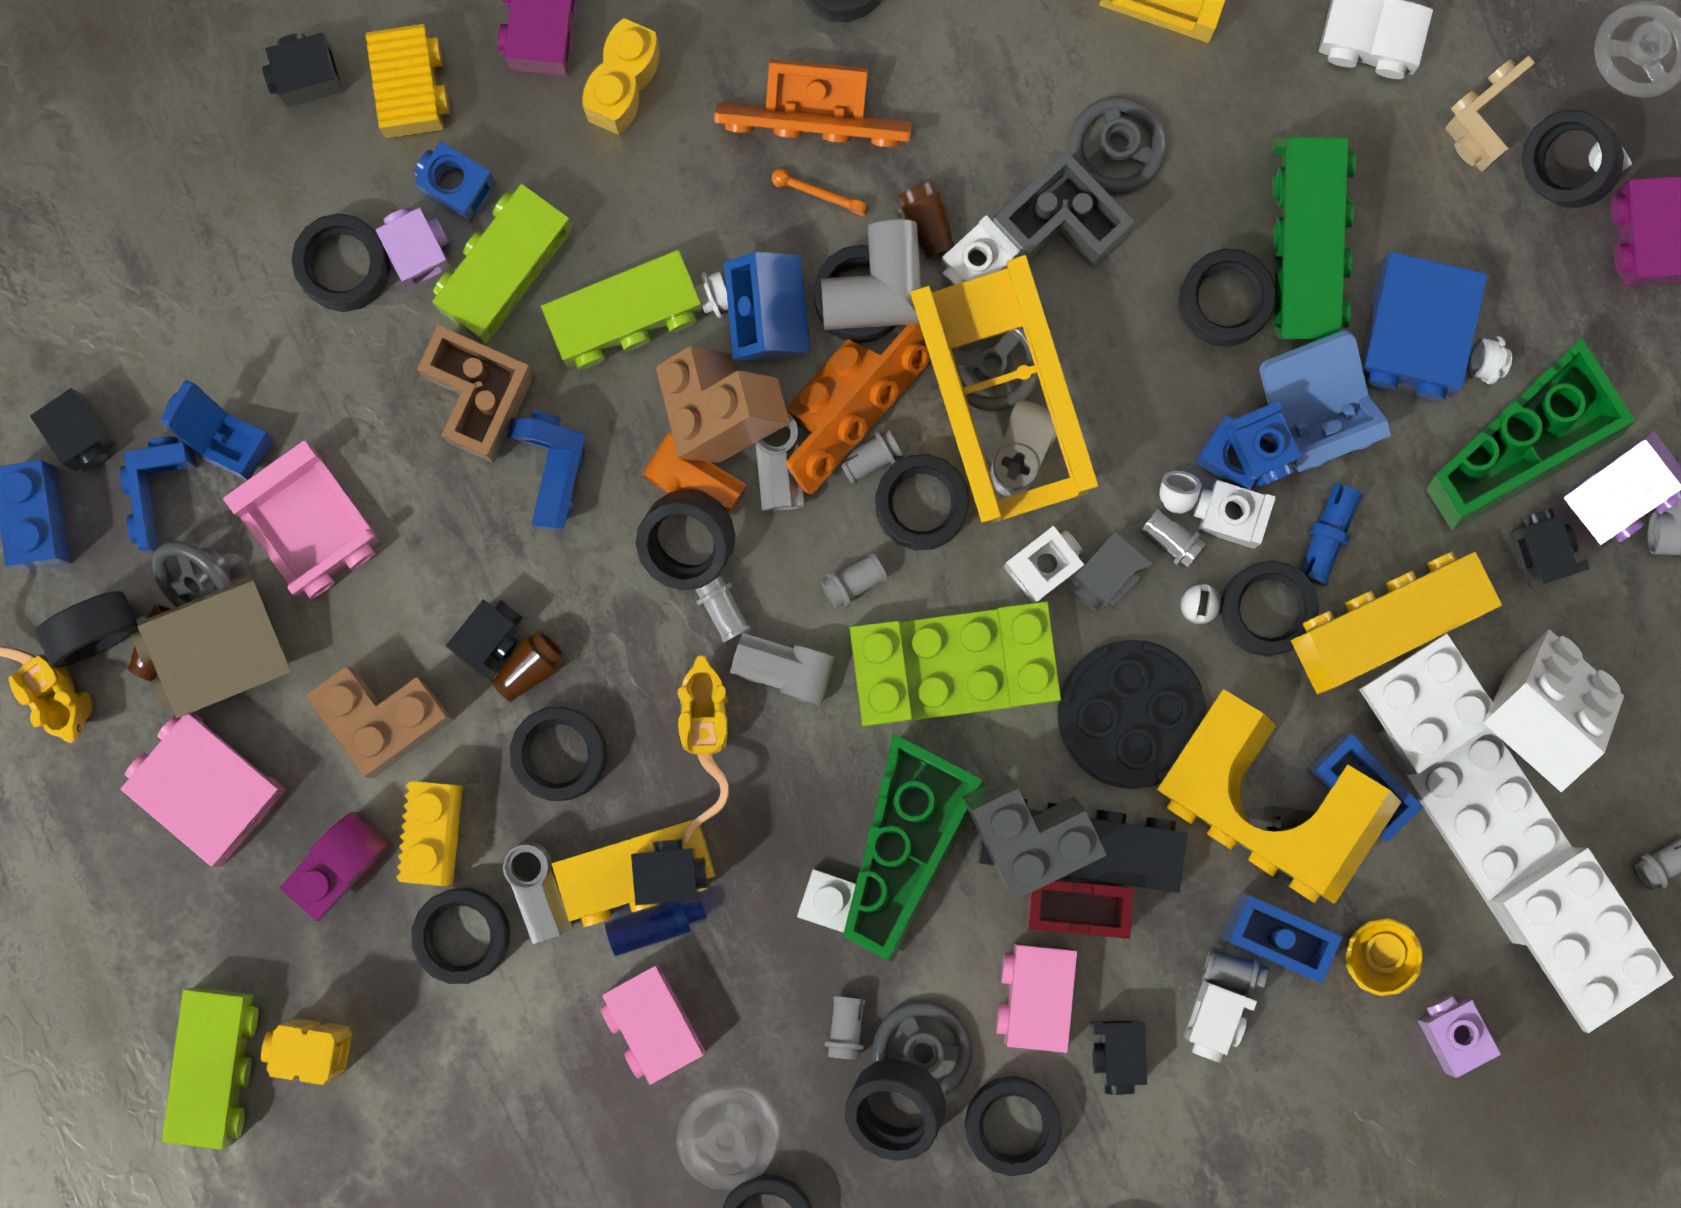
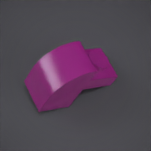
M350 812L333 825L310 849L311 853L279 888L316 922L320 921L354 883L362 882L394 844L358 812Z

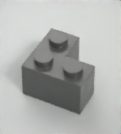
M1066 150L994 217L993 223L1020 250L1018 257L1026 255L1028 262L1056 235L1061 233L1095 267L1130 234L1135 221Z
M1008 774L962 796L996 870L1014 901L1107 856L1086 810L1075 797L1032 817L1019 788Z

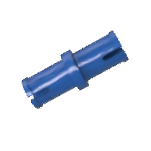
M1340 483L1333 484L1319 523L1314 522L1310 533L1313 534V538L1299 569L1306 574L1310 582L1316 584V581H1318V584L1321 586H1327L1341 547H1347L1351 537L1347 532L1360 500L1364 496L1363 493L1345 485L1343 489V485Z

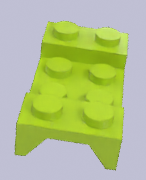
M1048 601L1000 607L988 611L849 627L862 728L1061 701Z

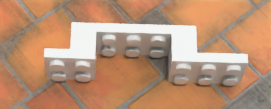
M1448 634L1438 637L1359 689L1384 727L1375 734L1511 942L1527 945L1583 1032L1590 1033L1674 978L1589 848L1571 846L1501 738L1484 724V720L1493 702Z

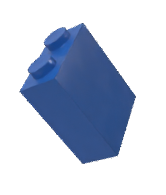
M1390 252L1381 261L1360 354L1364 376L1369 377L1368 384L1384 389H1397L1398 384L1417 388L1416 395L1437 401H1444L1446 395L1453 396L1462 390L1488 274Z

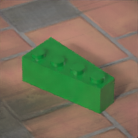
M1273 137V154H1283V167H1279L1277 176L1273 177V198H1276L1278 207H1283V217H1277L1273 227L1275 255L1283 257V265L1276 266L1274 270V284L1276 287L1274 335L1281 339H1322L1342 331V328H1348L1350 323L1349 298H1343V279L1350 278L1352 272L1351 248H1345V228H1352L1354 202L1352 198H1346L1347 178H1353L1355 174L1356 153L1354 148H1348V137Z
M1581 337L1557 362L1537 378L1521 396L1503 410L1485 430L1481 431L1434 476L1426 490L1453 531L1622 437L1635 422V419Z
M894 733L889 748L890 753L885 773L882 776L878 792L879 797L872 825H870L865 844L866 849L861 869L858 873L843 937L891 962L894 961L970 817L962 796L986 785L982 779Z

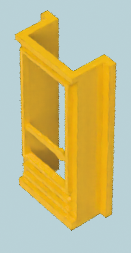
M1026 255L1006 261V269L934 292H931L929 286L910 292L982 523L991 520L992 523L1009 519L1088 494L1090 489L1098 487ZM1023 327L1034 365L1030 367L1021 365L1017 371L963 388L952 349ZM1037 373L1070 478L998 500L966 395L1016 379L1028 380L1032 374Z

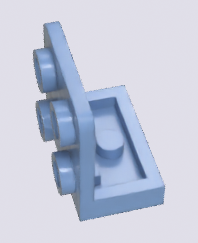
M1339 331L1268 359L1261 364L1259 370L1267 403L1269 405L1279 401L1282 408L1281 413L1300 452L1301 458L1293 463L1298 472L1308 468L1319 467L1331 459L1354 450L1367 448L1374 442L1391 436L1388 420L1368 395L1356 338L1350 331Z

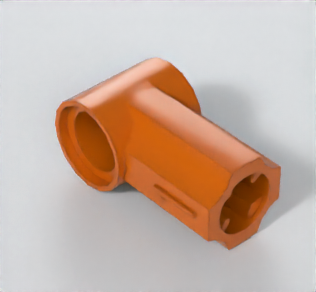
M668 432L641 473L644 478L668 493L686 489L706 493L720 502L729 515L733 513L747 488L745 483L710 462L678 458L673 435Z

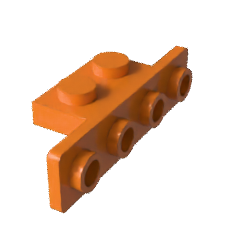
M770 59L766 107L720 102L717 104L714 112V122L725 124V129L732 132H753L754 127L774 128L773 133L775 135L790 138L801 137L803 131L822 133V139L831 142L851 141V136L871 138V144L881 147L900 146V141L909 142L912 126L911 121L864 117L868 68Z
M919 324L907 325L881 355L847 339L786 407L787 413L792 416L797 425L812 432L786 461V467L803 491L813 494L931 361Z

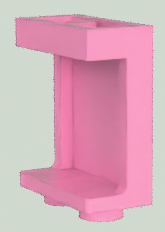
M305 440L223 498L233 514L242 519L285 579L290 593L300 599L306 595L310 599H314L323 594L334 585L335 581L332 577L346 566L350 570H354L369 561L375 555L372 548L381 542L316 449Z
M189 713L177 719L174 715L159 731L157 737L162 741L150 755L145 752L142 753L128 767L125 776L129 779L120 790L211 867H220L227 862L287 789L273 777H266L203 724L204 720L196 713Z

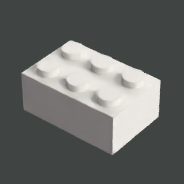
M1548 629L1508 667L1484 720V724L1562 792L1605 753L1624 695L1612 676L1603 670L1596 671L1582 659L1583 655L1580 649L1570 639L1564 636L1558 637Z

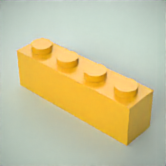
M1454 551L1449 552L1427 563L1430 573L1418 579L1412 570L1385 583L1389 593L1377 599L1371 590L1344 603L1348 610V613L1334 619L1329 610L1302 623L1306 633L1290 641L1316 694L1335 688L1502 606L1476 551L1460 559L1457 558Z

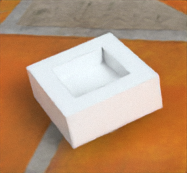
M813 869L797 917L844 933L856 883Z

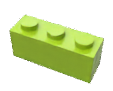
M520 184L514 193L507 191L500 198L492 213L496 218L485 232L478 230L474 233L463 250V254L466 255L465 259L455 272L452 269L447 270L433 290V293L437 295L432 301L436 308L485 345L574 229L567 216L523 184Z
M679 250L541 305L563 362L567 368L576 365L578 370H585L602 363L606 359L604 353L621 346L625 352L640 348L651 341L649 335L668 328L670 333L684 330L697 322L695 316L703 313L701 302Z
M200 987L183 990L162 1143L223 1150L233 1144L234 1138L241 1136L245 1111L244 1108L238 1107L240 1088L247 1087L252 1066L251 1057H245L247 1038L254 1037L259 1016L258 1007L252 1006L254 994Z

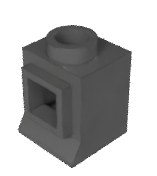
M1114 531L1072 578V581L1079 586L1074 593L1096 612L1100 607L1103 608L1108 603L1115 606L1140 579L1136 573L1147 570L1152 563Z

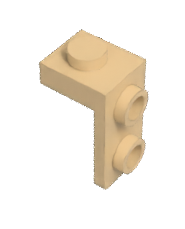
M1527 56L1518 65L1512 59L1508 60L1488 77V80L1493 84L1480 96L1473 89L1451 108L1455 116L1445 129L1456 141L1454 146L1459 156L1471 166L1476 165L1481 172L1497 161L1508 150V147L1480 116L1479 112L1530 70L1535 64V61L1530 56Z

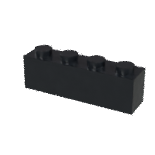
M1048 802L1047 809L1057 805V803ZM1028 809L1032 817L1043 812ZM1097 810L1096 819L1090 818L1107 856L1066 876L1180 893L1188 833L1175 831L1176 821L1147 817L1146 825L1138 826L1126 824L1127 814ZM981 838L977 863L994 865Z

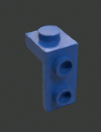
M185 380L178 392L170 398L166 411L161 418V423L203 460L245 480H249L274 441L267 432L227 414L199 386L189 380Z
M532 411L530 418H511L507 437L549 449L532 519V526L543 529L562 530L565 526V521L572 512V491L576 474L584 461L583 444L586 434L559 426L561 418L558 416Z
M174 436L151 439L148 441L149 448L125 451L126 465L121 466L119 470L123 492L126 496L130 495L133 514L127 516V529L132 544H138L140 551L148 554H153L159 547L149 476L197 468L195 452L184 442H178V437Z

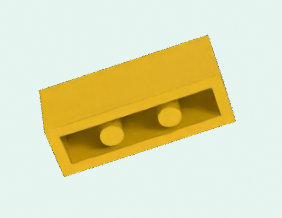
M695 819L551 863L568 921L581 918L583 927L613 919L610 912L611 908L629 903L631 912H636L658 905L635 906L631 854L653 852L652 842L683 839L685 831ZM699 825L692 832L688 842H683V849L695 848L696 858L705 857L708 879L716 876L701 825ZM701 888L699 889V892L706 890L708 888Z

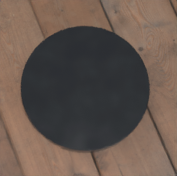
M1123 640L1103 645L1081 659L1071 670L1060 692L1061 701L1058 702L1057 723L1061 740L1066 751L1077 766L1086 774L1104 784L1126 789H1138L1161 784L1206 716V704L1201 689L1202 686L1190 666L1180 656L1164 646L1144 640Z

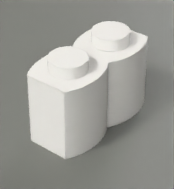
M1331 0L1318 52L1328 55V61L1338 66L1356 67L1357 62L1366 63L1376 67L1375 72L1383 77L1403 79L1405 74L1413 75L1419 67L1433 9L1404 0Z

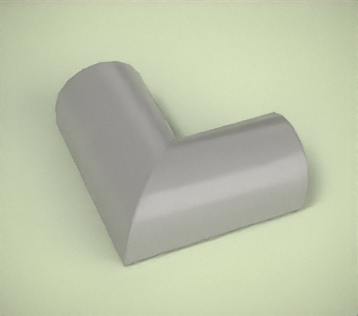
M903 219L884 220L867 226L870 276L821 279L824 330L920 324L910 294L911 291L921 288L918 230L915 221Z

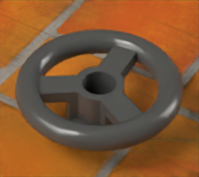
M1110 97L1091 104L1077 117L1070 132L1069 153L1106 192L1126 193L1146 185L1158 173L1166 154V137L1159 119L1148 107L1130 98ZM1120 112L1135 116L1146 126L1151 137L1152 149L1139 144L1140 132L1138 127L1132 121L1121 118ZM1104 114L1106 125L1100 135V149L1089 159H1086L1083 147L1085 133L1090 124ZM1115 136L1122 137L1126 141L1127 147L1116 149L1111 145L1110 139ZM1131 158L1146 164L1139 172L1127 178H1109L1098 173L1111 160Z
M1023 327L1006 332L997 345L986 346L979 352L961 350L962 346L952 349L957 369L958 366L974 368V373L980 382L1012 372L1013 362L1010 353L1019 342L1022 343L1025 349L1027 366L1034 365ZM987 357H999L1002 360L1001 368L995 372L987 371L983 366ZM1032 374L1028 380H1022L1013 391L1009 382L994 386L998 397H986L977 393L966 395L968 404L974 409L987 412H998L1013 408L1016 402L1024 401L1035 389L1039 381L1038 374ZM960 376L963 388L967 387V385L964 383Z
M169 541L160 545L153 554L152 571L161 591L175 607L191 602L185 596L186 594L204 597L216 592V589L219 591L232 586L229 579L230 568L227 562L219 553L210 548L199 549L186 542ZM171 556H177L182 570L180 578L174 581L167 568V560Z
M931 1001L909 1002L890 1012L880 1023L876 1031L872 1047L873 1062L888 1059L887 1048L889 1039L895 1028L900 1024L907 1037L903 1047L904 1061L913 1062L929 1073L935 1071L941 1065L942 1060L956 1061L950 1074L939 1082L944 1096L954 1091L966 1077L972 1061L970 1034L960 1017L949 1008ZM929 1016L940 1020L951 1030L957 1045L941 1044L934 1035L921 1032L914 1017ZM919 1043H927L932 1047V1055L925 1061H919L913 1056V1050ZM894 1092L895 1094L899 1095L900 1097H903V1098H905V1099L911 1100V1099H909V1098L903 1096V1095L900 1094V1093Z

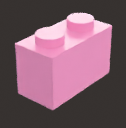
M1013 943V954L1004 953L1001 983L1010 985L1008 1004L999 1003L996 1034H1005L1004 1044L1007 1047L1068 1052L1077 958L1076 950Z
M659 963L602 995L606 1002L605 1005L600 1007L602 1016L613 1034L619 1031L622 1032L630 1049L623 1053L637 1079L645 1075L648 1083L651 1085L704 1056L706 1051Z

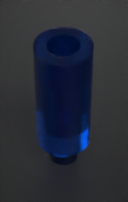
M701 899L684 904L683 901L661 903L604 922L613 954L617 957L692 932L690 924L706 919L707 915Z

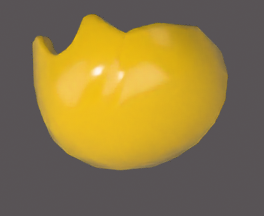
M1391 918L1369 920L1352 934L1346 950L1348 973L1358 986L1365 991L1378 996L1400 994L1413 985L1421 972L1423 961L1422 945L1420 939L1416 937L1415 932L1407 924Z

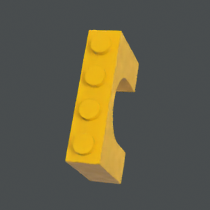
M1223 689L1157 789L1171 800L1166 808L1191 825L1196 817L1211 826L1206 834L1228 849L1233 850L1236 843H1239L1250 850L1252 853L1247 860L1272 877L1278 869L1293 878L1289 887L1311 902L1316 903L1319 896H1322L1335 905L1401 804V801L1391 790L1347 764L1319 809L1305 823L1293 829L1277 832L1265 831L1252 826L1242 807V784L1248 769L1273 733L1276 725L1264 713Z

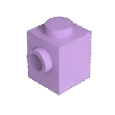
M420 207L413 211L410 208L397 210L384 219L385 225L375 229L401 282L409 291L452 269L442 249L443 246L450 242L438 218L434 217L428 220Z
M1453 994L1444 996L1426 1007L1429 1014L1417 1020L1447 1075L1457 1078L1501 1055L1477 1008L1470 999L1463 997L1455 999Z

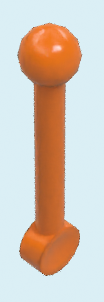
M779 168L772 173L771 180L777 187H793L845 207L860 216H865L869 208L867 204L859 200L848 199L791 177L786 169Z

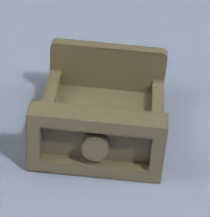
M250 574L232 580V586L146 619L145 616L135 619L140 632L130 635L142 663L152 660L159 678L150 681L161 709L168 706L172 707L176 719L291 673Z

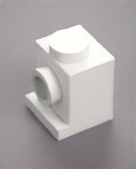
M986 215L979 221L976 227L942 257L941 265L945 271L941 275L949 286L963 283L1006 269V261L1017 258L1020 250ZM978 250L983 252L987 261L981 266L971 264L968 260V255L972 251Z
M1216 480L1210 490L1202 488L1194 511V517L1201 518L1198 532L1254 549L1262 543L1275 496L1260 494ZM1235 502L1240 505L1242 509L1240 519L1233 520L1226 515L1225 506L1227 503Z
M1052 526L1008 560L1004 568L1031 603H1038L1084 566L1083 562L1079 559L1084 554V551L1067 530L1060 534ZM1044 555L1052 557L1056 565L1054 571L1051 573L1040 571L1037 566L1039 557Z
M1203 981L1183 1038L1195 1043L1192 1050L1193 1053L1220 1063L1223 1054H1228L1230 1046L1238 1047L1247 1025V1019L1241 1017L1244 1007L1254 1011L1257 1001Z

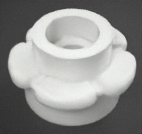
M722 271L711 275L703 272L701 278L704 283L695 286L702 308L706 314L714 311L718 318H722L723 312L728 310L725 277Z
M1495 336L1493 340L1480 338L1474 344L1470 354V374L1481 378L1482 382L1490 385L1494 384L1500 377H1505L1512 364V352L1510 349L1504 348L1506 343L1502 337Z

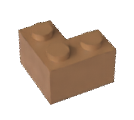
M437 325L417 371L426 380L460 395L441 436L449 444L491 463H495L507 437L510 420L516 417L535 374L529 365Z
M689 346L655 367L678 458L719 464L790 424L778 378L739 370L735 372L730 353Z
M345 666L305 695L363 777L375 778L454 720L427 681L419 677L414 678L387 699L380 702L358 670Z

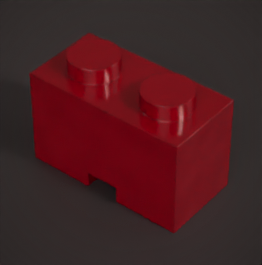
M1056 880L1027 894L1024 927L1029 930L1130 939L1134 888Z

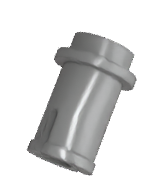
M878 430L875 431V438L851 450L842 460L840 465L852 485L889 463L893 465L896 459L903 456L890 430L882 434Z
M1161 507L1155 511L1140 531L1174 556L1175 560L1173 563L1176 565L1181 562L1189 567L1206 546V543L1199 539L1202 535L1200 532L1191 533L1164 512V509Z
M870 553L864 559L837 574L830 571L827 573L828 579L822 581L821 585L835 608L842 604L847 608L851 605V599L878 583L888 580L878 558L874 553Z
M722 576L696 590L700 597L696 602L698 605L704 604L724 643L748 630L751 626L746 622L729 591L733 587L732 584H726Z
M1681 837L1652 855L1648 853L1642 854L1640 862L1634 865L1638 878L1647 889L1653 890L1657 887L1663 890L1668 886V880L1681 873Z
M1210 949L1205 961L1202 981H1210L1245 991V997L1250 998L1252 993L1262 995L1269 967L1260 964L1259 958H1254L1253 962Z
M833 996L834 1007L830 1042L825 1041L824 1046L829 1047L828 1057L858 1060L859 1050H864V1046L859 1045L865 1000Z

